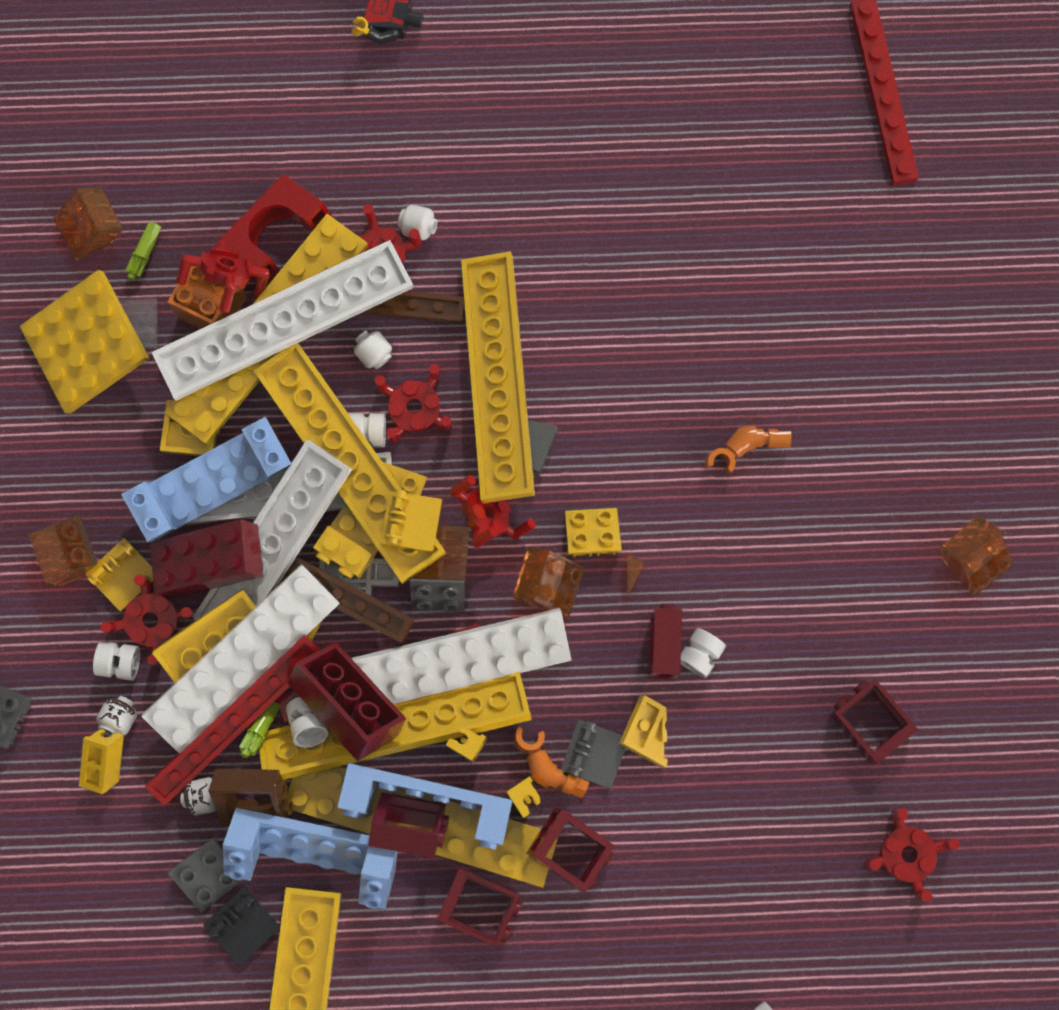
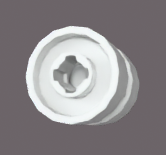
M348 413L371 447H385V413H370L368 417H365L363 413Z
M697 628L689 640L691 646L685 647L681 653V664L693 673L707 678L714 667L713 659H719L726 645L711 633Z
M100 641L93 660L94 675L111 678L115 674L118 679L133 681L137 676L140 665V647L123 644L119 648L116 643Z
M300 697L288 703L286 714L291 726L290 730L294 744L306 748L322 743L328 736L327 727Z

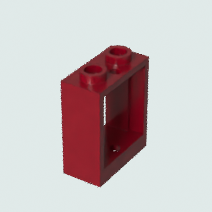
M660 604V608H655L651 614L648 678L675 680L680 675L683 609H676L674 604Z
M865 679L853 689L856 693L851 698L847 699L844 696L833 705L836 710L830 716L870 764L875 765L893 752L918 729L876 679L869 683ZM869 692L872 693L900 727L873 750L843 716L847 710Z
M381 792L371 822L368 846L435 858L437 847L443 848L445 832L448 829L450 816L445 815L446 804ZM388 821L431 828L433 831L389 824Z
M555 807L529 847L526 855L575 889L586 893L588 889H592L597 883V874L602 866H606L613 856L611 851L615 845L564 809ZM566 823L600 845L580 880L546 857Z
M460 867L437 920L498 948L500 942L506 943L512 929L507 926L511 916L517 917L523 902L518 900L520 894ZM467 879L511 898L495 936L451 917Z

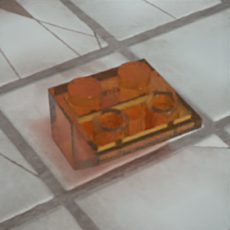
M102 187L76 188L54 216L56 225L74 260H80L112 244L123 231Z
M80 515L28 534L46 584L54 588L81 578L98 564Z
M980 516L973 519L939 548L948 568L974 596L1014 564L1000 528Z
M438 526L436 539L444 548L446 554L413 576V579L464 581V585H466L470 529L469 527Z
M528 548L512 598L546 611L560 608L562 616L570 617L585 567L551 550Z

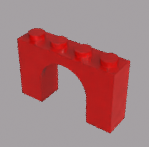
M283 174L221 236L219 241H224L229 250L239 253L238 258L244 262L247 258L253 266L267 268L270 272L268 284L280 270L272 258L257 247L258 238L264 228L276 220L292 219L312 232L326 214L331 217L332 215L324 202ZM251 276L250 280L256 284L258 277Z

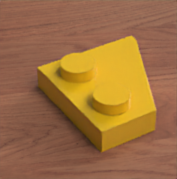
M641 695L619 742L620 745L659 767L667 766V759H664V742H667V731L665 729V722L667 721L666 707L645 695Z

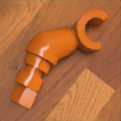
M756 426L741 427L725 444L726 448L715 449L706 456L704 461L705 469L714 465V458L716 456H721L727 463L725 471L730 474L735 468V457L740 458L748 451L755 450L756 447L763 448V445H766L767 448H790L791 431L767 429L764 432L763 429H757Z
M519 726L514 733L513 741L517 750L529 754L527 761L532 778L539 785L547 789L549 786L554 789L560 787L562 788L561 792L568 795L573 794L583 799L590 782L569 773L566 776L563 774V770L558 769L557 765L552 763L546 751L540 748L545 738L544 731L536 735V743L527 744L522 739L523 729Z

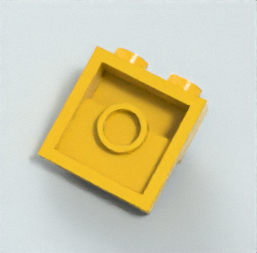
M167 400L165 411L174 400ZM165 414L160 451L169 454L201 456L215 448L217 434L206 445Z
M345 506L341 509L331 526H327L313 547L317 552L316 557L327 565L333 562L339 566L338 571L349 579L355 576L359 580L379 551L352 511Z

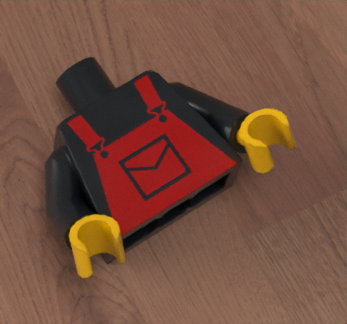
M369 0L365 17H357L352 21L353 24L359 26L352 29V34L360 36L363 33L365 38L383 45L397 39H404L408 26L421 29L424 14L412 12L411 0Z

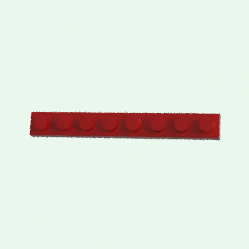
M851 0L850 10L892 186L916 182L919 176L877 1Z
M304 634L181 753H178L145 785V788L165 806L290 687L287 682L295 664L321 649Z

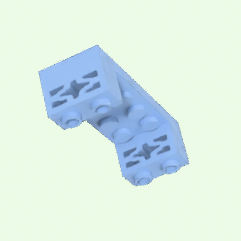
M266 417L241 429L243 431L242 434L151 483L145 481L121 494L147 542L161 539L288 470L291 461Z
M348 763L337 807L344 809L343 815L362 819L363 814L370 815L376 786L379 783L378 788L382 790L397 792L398 787L406 789L405 794L423 799L424 794L433 795L434 801L450 805L451 800L460 801V806L466 809L477 811V806H482L475 839L481 840L479 846L495 850L497 844L503 845L512 800Z
M236 808L223 843L224 875L235 880L244 879L251 881L260 853L272 858L291 859L296 863H310L325 869L333 868L353 875L361 874L359 904L373 909H386L396 870L397 851L368 846L369 835Z

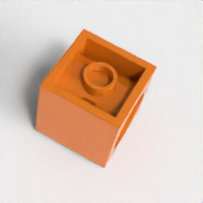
M191 266L186 285L177 284L167 301L178 319L202 329L240 310L247 298L243 288L235 289L230 311L228 313L221 312L219 306L225 288L224 284L214 285L204 280L205 275L200 271L199 267Z

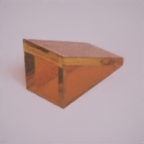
M626 554V592L630 594L644 562L629 554Z

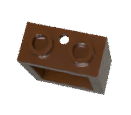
M215 769L208 791L222 826H230L236 808L283 818L291 816L293 801L288 797L287 785L282 780L279 770ZM236 794H269L271 800H238Z

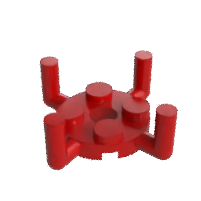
M364 205L363 212L369 227L368 231L359 236L368 243V248L364 252L390 240L403 264L406 259V251L422 246V240L417 229L410 230L409 236L411 240L403 241L393 228L379 227L372 205Z
M219 241L216 248H210L209 253L206 254L205 251L202 252L201 257L183 255L176 283L186 285L190 267H199L200 271L205 275L204 280L214 285L224 284L225 288L219 310L228 313L236 288H245L251 276L258 277L253 295L259 297L266 288L270 272L267 268L253 266L247 258L244 262L238 258L239 253L229 250L224 241Z
M437 364L429 366L430 375L425 383L408 380L394 389L386 384L385 378L382 375L375 378L377 390L390 398L388 410L393 423L396 425L395 428H389L386 431L389 443L396 444L404 432L416 433L426 431L433 425L446 433L452 430L450 417H439L440 401L433 389L441 377ZM410 402H419L422 405L421 410L418 413H410L407 410Z
M472 475L467 476L450 489V494L462 502V514L466 513L469 519L466 523L474 532L472 545L475 548L481 547L502 533L516 540L536 527L532 519H528L516 528L511 526L508 514L511 509L509 503L506 500L483 503L480 497V486L469 493L464 492L476 483Z
M136 575L134 583L140 585L141 595L127 604L123 620L103 622L100 629L104 633L125 630L133 642L150 647L151 655L148 656L147 661L150 665H158L160 663L152 651L172 637L178 627L179 620L193 618L196 610L192 607H184L177 610L169 599L152 593L148 576ZM149 612L155 613L158 617L157 625L152 628L146 626L144 618Z
M894 809L891 812L895 829L886 836L880 849V856L865 860L864 867L867 870L873 871L884 867L894 878L904 882H911L917 900L928 902L932 899V893L924 890L922 880L934 871L938 852L957 850L960 847V843L957 839H943L933 842L924 830L906 827L904 819L908 817L906 809ZM907 846L915 851V858L909 863L904 861L901 855L902 850Z

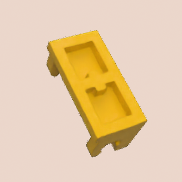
M459 728L462 734L467 735L460 740L463 744L449 739L446 746L474 763L487 738L483 734L479 736L467 728Z
M105 729L98 730L91 736L83 738L79 778L80 787L102 795L119 782L124 734L118 732L110 737H104Z
M530 776L507 791L508 797L512 800L522 818L530 814L523 799L527 804L531 803L529 797L533 799L536 805L540 803V797L531 784L533 780Z

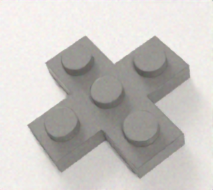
M373 559L360 580L355 576L349 579L338 571L339 566L333 562L327 565L320 560V569L371 596L372 586L399 587V579L385 559Z

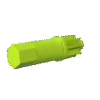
M149 221L127 265L128 279L135 280L136 277H141L161 229L158 224Z
M274 701L255 719L251 728L247 730L239 746V751H242L240 755L243 758H248L251 755L254 756L264 741L265 734L280 709L277 702Z

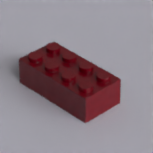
M242 519L150 543L155 595L174 599L263 577L258 525Z
M337 642L297 662L287 682L357 761L397 738L407 719Z

